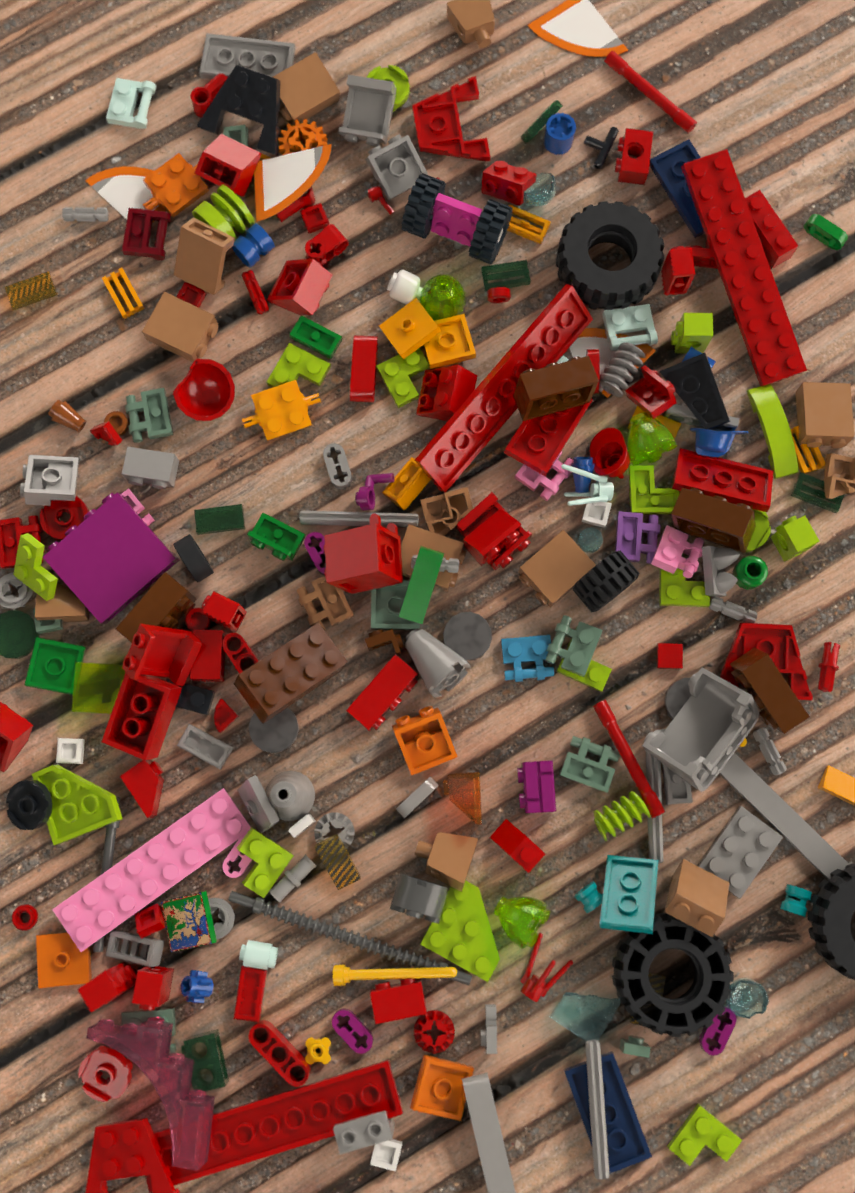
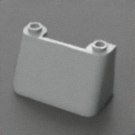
M701 667L698 673L693 674L689 680L690 698L665 731L655 730L648 733L642 746L645 751L679 777L703 792L711 785L752 730L759 718V710L751 694Z

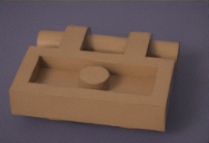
M325 576L311 582L315 591L309 594L305 586L296 590L300 597L298 601L301 607L305 608L309 616L307 620L310 626L319 623L325 630L322 623L325 619H329L333 627L354 617L342 589L328 584ZM317 599L320 600L324 608V610L319 613H317V610L313 604V602Z

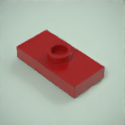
M241 966L233 1019L260 1022L268 970Z

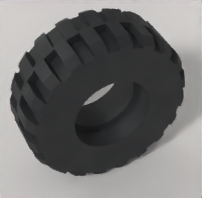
M603 201L599 202L596 206H586L583 208L582 213L577 212L571 217L570 223L566 224L562 231L556 256L559 280L565 282V285H572L582 302L588 304L591 309L613 310L615 308H627L630 303L636 305L643 300L644 295H648L658 279L665 256L663 253L664 241L661 237H658L660 230L657 225L650 222L651 218L646 213L642 214L639 212V208L631 205L629 207L623 205V202L615 201V203ZM600 243H613L622 247L627 252L631 264L618 271L604 270L591 260L588 250Z
M855 863L846 865L844 870H834L830 873L831 879L828 881L823 879L820 882L818 894L812 895L810 902L813 903L812 911H808L807 920L812 922V927L808 930L810 938L816 942L814 947L818 954L824 957L825 962L830 967L847 978L855 980V941L850 929L851 918L855 911Z
M665 913L655 914L653 934L626 931L627 935L623 941H619L616 947L618 949L616 957H613L612 967H614V975H612L613 985L616 987L618 999L626 1011L642 1026L651 1029L657 1034H669L671 1037H681V1034L685 1033L694 1035L703 1026L708 1028L714 1024L712 1019L717 1014L721 1016L726 1009L723 1005L726 999L730 1000L732 990L729 987L730 982H734V972L730 970L729 965L732 961L729 953L725 952L723 948L724 943L722 940L715 936V934L711 937ZM666 949H678L685 952L693 961L695 968L694 981L689 990L682 996L674 999L658 995L649 982V968L653 959ZM648 1001L651 1002V1005L648 1004V1005L644 1006V1004H645L646 1002H648ZM652 1006H656L655 1010L653 1009L647 1012L645 1011L644 1013L641 1011V1009L643 1010L644 1008L646 1009L649 1007L652 1008Z

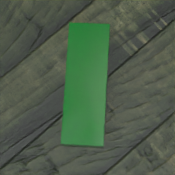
M420 546L399 614L400 618L423 624L444 553Z

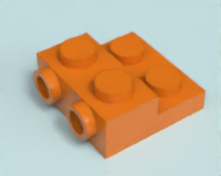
M432 706L424 707L419 710V715L412 718L409 715L402 716L396 719L395 725H392L411 776L458 757L438 707L435 709Z

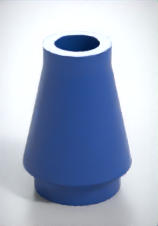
M574 457L571 466L593 474L595 464L591 457ZM573 473L575 492H589L591 479Z

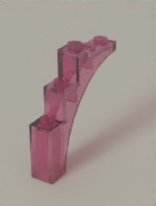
M150 1017L140 1025L131 1023L116 1025L113 1020L103 1019L89 1027L86 1039L106 1044L123 1053L143 1071L155 1087L163 1102L170 1123L173 1143L172 1166L198 1171L208 1161L215 1096L206 1095V1092L202 1090L190 1091L194 1060L187 1059L185 1055L180 1053L170 1054L173 1023L164 1022V1019L160 1017Z

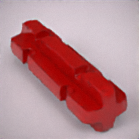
M252 270L243 272V281L259 315L267 313L269 307Z

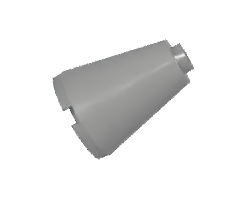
M415 629L406 636L405 646L428 692L434 698L442 696L440 691L446 689L448 692L452 690L467 675L468 672L465 668L471 667L468 661L424 629Z
M281 772L271 779L266 788V794L281 820L295 821L303 818L310 812L314 804L315 790L313 784L307 776L300 772ZM287 790L288 797L284 799L283 794Z

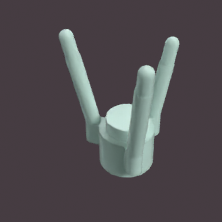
M566 464L561 465L562 469L597 481L591 484L590 491L587 493L565 492V497H591L568 501V506L612 500L614 486L612 482H607V476H598Z

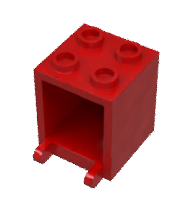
M375 513L369 518L370 525L324 535L325 545L323 551L326 560L324 574L328 584L354 594L403 583L401 540L398 535L397 525L389 523L387 529L381 526L380 516Z

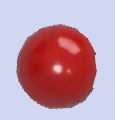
M196 359L186 377L174 389L173 396L177 406L186 416L197 421H211L222 417L230 409L235 399V384L230 372L222 364L211 359Z

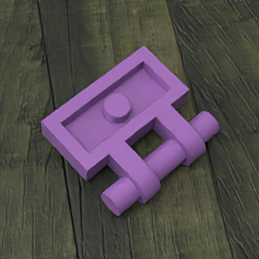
M619 511L617 513L615 551L621 550L630 562H639L640 553L647 554L646 563L651 564L658 547L657 535L660 533L659 516L649 515V523H642L643 513ZM642 532L648 533L647 544H641Z

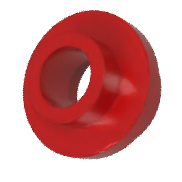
M20 905L14 910L12 922L17 929L26 931L32 929L37 924L38 912L32 905ZM25 912L30 916L28 922H25L22 918Z

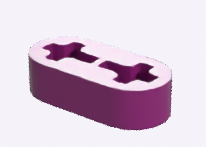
M312 532L306 536L304 545L319 573L325 576L324 571L326 567L321 568L323 565L321 557L324 556L325 538L319 532ZM314 538L317 541L322 540V542L319 543V546L322 551L319 553L317 552L315 547H309L310 545H312L311 540Z
M723 1006L726 1009L722 1015L727 1012L726 1016L729 1018V1022H723L720 1029H718L720 1020L717 1018V1014L712 1019L714 1024L708 1028L704 1027L700 1035L699 1042L701 1048L712 1056L722 1053L736 1025L735 1013L726 1006ZM717 1031L715 1040L718 1042V1045L708 1049L709 1044L706 1040L707 1038L712 1039Z
M343 1008L336 1011L332 1018L334 1030L356 1053L363 1054L368 1052L374 1040L371 1031L351 1010ZM339 1015L342 1017L348 1015L350 1017L348 1023L353 1028L351 1031L345 1025L342 1027L338 1025L340 1021ZM354 1031L361 1037L364 1035L368 1037L366 1039L367 1046L361 1044L358 1047L356 1045L357 1037L353 1034Z

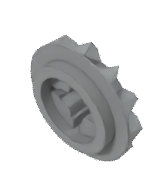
M13 573L6 574L0 578V605L4 609L15 610L19 607H25V604L32 600L34 591L16 578ZM10 585H12L16 589H19L18 598L11 594L12 591Z
M337 812L328 813L320 818L314 830L315 841L318 845H323L321 846L323 850L326 843L332 840L329 847L325 849L328 852L329 848L336 842L333 837H324L330 832L331 826L329 823L331 822L335 829L344 827V830L338 834L339 843L330 852L334 853L337 847L342 844L343 847L338 851L339 853L344 849L346 850L353 842L354 826L351 820L344 814Z
M209 898L211 914H214L219 908L218 917L224 921V923L217 922L214 924L216 939H220L226 936L233 928L235 914L232 906L224 899Z

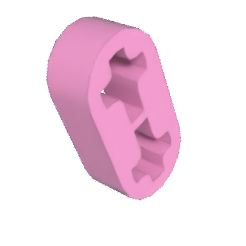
M246 834L238 839L223 862V871L228 877L237 878L242 876L253 861L237 849ZM239 856L242 857L238 865L241 870H236L232 873L229 862H235Z

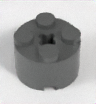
M400 874L390 909L402 913L407 909L406 915L419 919L425 915V920L439 924L448 887Z

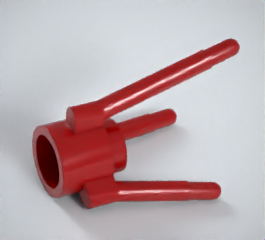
M538 933L525 974L520 980L524 984L520 991L535 1002H538L541 996L545 997L548 990L573 965V961L569 960L547 984L545 980L556 964L554 960L550 962L540 977L535 974L530 977L543 937L542 933Z

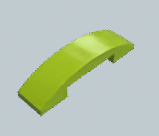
M771 384L748 389L747 394L753 413L757 412L770 455L768 460L771 470L774 471V479L797 474L799 472L791 430L775 390Z

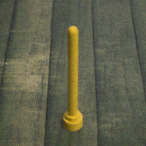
M345 964L334 965L333 984L334 986H345L351 980L454 978L457 975V970L454 967L351 970Z

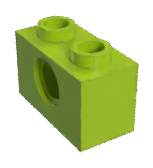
M683 313L680 321L676 322L675 331H672L671 344L675 345V353H687L691 347L704 353L713 337V313Z
M792 516L775 528L777 532L771 536L784 562L806 552L820 542L806 516L799 519L796 516Z

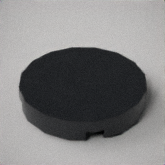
M28 779L17 782L7 795L6 803H8L9 807L7 814L12 824L21 830H34L42 827L49 820L53 802L49 790L40 781Z

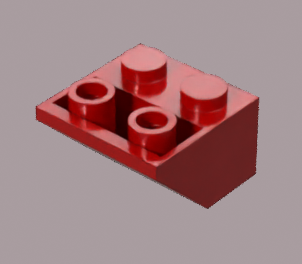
M220 134L202 152L194 174L219 186L223 184L235 194L244 197L262 153Z
M460 365L425 370L416 415L448 421L475 390L478 375Z
M500 508L463 539L464 547L481 566L486 562L491 564L500 556L499 552L504 547L509 549L518 540L517 537L520 535L521 523Z

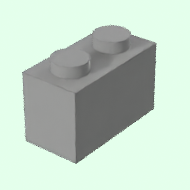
M127 447L122 475L132 485L142 486L143 483L162 490H165L166 487L174 488L179 459L173 453Z

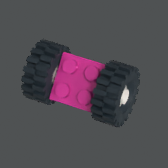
M424 173L420 174L419 178L415 181V186L413 185L411 189L412 192L404 209L402 230L423 239L427 238L431 230V232L439 236H444L460 244L470 246V257L490 265L493 264L506 236L513 208L490 199L482 210L444 195L445 181Z

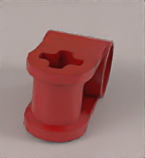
M330 224L305 244L306 259H314L321 266H324L332 258L341 254L348 247L349 241L334 224Z

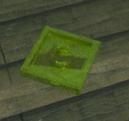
M76 662L72 712L111 714L126 673L122 668L123 665Z

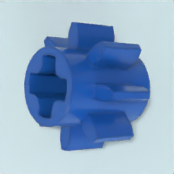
M191 970L190 976L183 978L181 993L183 996H187V1002L204 1003V997H209L212 994L213 981L210 977H207L208 972Z

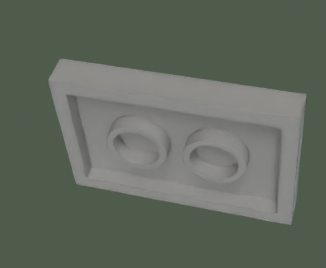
M739 806L697 866L729 882L728 891L740 899L783 836L744 807Z

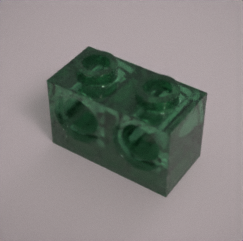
M219 1029L187 1037L183 1041L184 1045L181 1046L183 1060L188 1061L189 1072H187V1081L189 1087L193 1088L194 1095L225 1087L229 1083V1076ZM201 1042L206 1045V1055L197 1053L196 1043ZM201 1070H210L213 1075L212 1081H205L201 1076Z

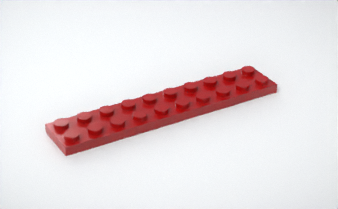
M725 149L684 163L681 168L760 386L772 384L807 371L728 150Z
M566 284L416 457V463L440 491L447 492L516 411L517 405L513 395L520 374L528 369L537 370L544 368L550 363H557L592 322L591 314L572 285Z
M388 1059L154 1132V1135L161 1148L159 1151L164 1165L169 1167L172 1173L170 1178L175 1186L335 1136L333 1128L336 1124L381 1111H386L388 1119L403 1115L404 1112ZM145 1175L149 1193H153L151 1176Z

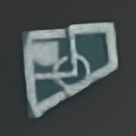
M565 992L551 1013L550 1018L584 1041L599 1040L621 1002L618 998L608 999L595 995L585 996L578 993Z

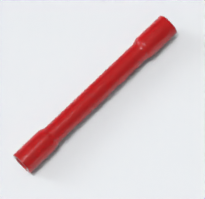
M612 50L606 56L604 62L619 75H622L654 102L684 131L689 134L695 128L697 121L659 92L616 52Z
M603 700L595 704L593 708L602 725L609 733L637 786L651 818L653 819L665 813L666 811L657 794L652 790L619 728L616 717L608 702Z

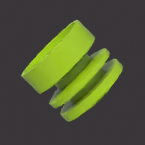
M223 184L217 189V193L213 192L210 195L214 206L207 201H203L192 211L195 219L234 237V241L237 237L233 229L243 234L246 232V227L250 228L255 224L254 218L245 203Z

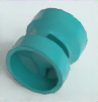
M787 884L785 888L786 898L782 901L780 909L806 917V903L811 899L812 892Z

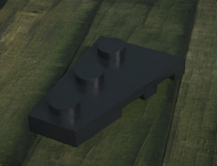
M706 353L659 371L666 380L673 384L676 393L705 429L710 430L731 422Z

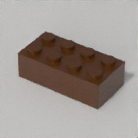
M317 623L240 673L234 685L262 724H264L341 672L348 661L322 626Z

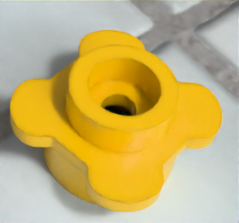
M327 1037L323 1039L308 1038L305 1042L307 1047L306 1062L308 1064H313L314 1062L328 1064L331 1060L329 1055L330 1039ZM317 1048L321 1050L320 1053H316Z

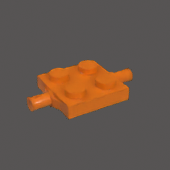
M178 153L145 177L143 182L151 191L153 197L142 204L144 209L153 210L160 205L174 218L209 192L208 186L201 177L194 174L197 165L193 167Z

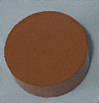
M110 412L104 419V423L109 421L119 436L124 435L129 429V420L122 412Z

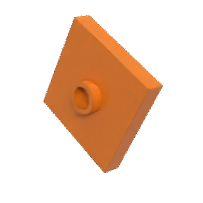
M68 932L36 936L38 988L86 984L92 980L90 946L80 952Z
M423 1055L410 1105L411 1110L461 1121L466 1102L462 1079L471 1077L474 1067Z

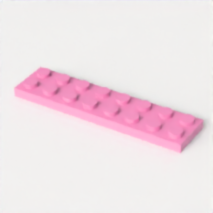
M223 788L52 910L80 952H82L233 844L242 835L246 834L251 826L225 788Z

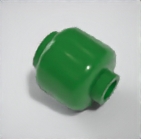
M756 556L742 558L733 569V576L737 578L736 584L746 590L759 587L768 575L766 563Z

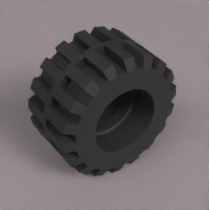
M621 550L615 551L575 583L573 591L591 613L597 612L629 587L638 578L640 573Z

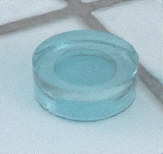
M596 528L584 529L578 538L579 547L587 553L596 552L603 543V536Z

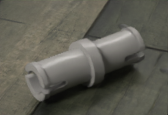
M305 854L269 890L271 895L281 903L296 886L299 887L301 885V881L316 867L315 863Z

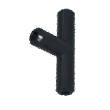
M616 127L610 128L604 142L591 136H586L585 145L600 151L594 163L596 169H602L619 133Z

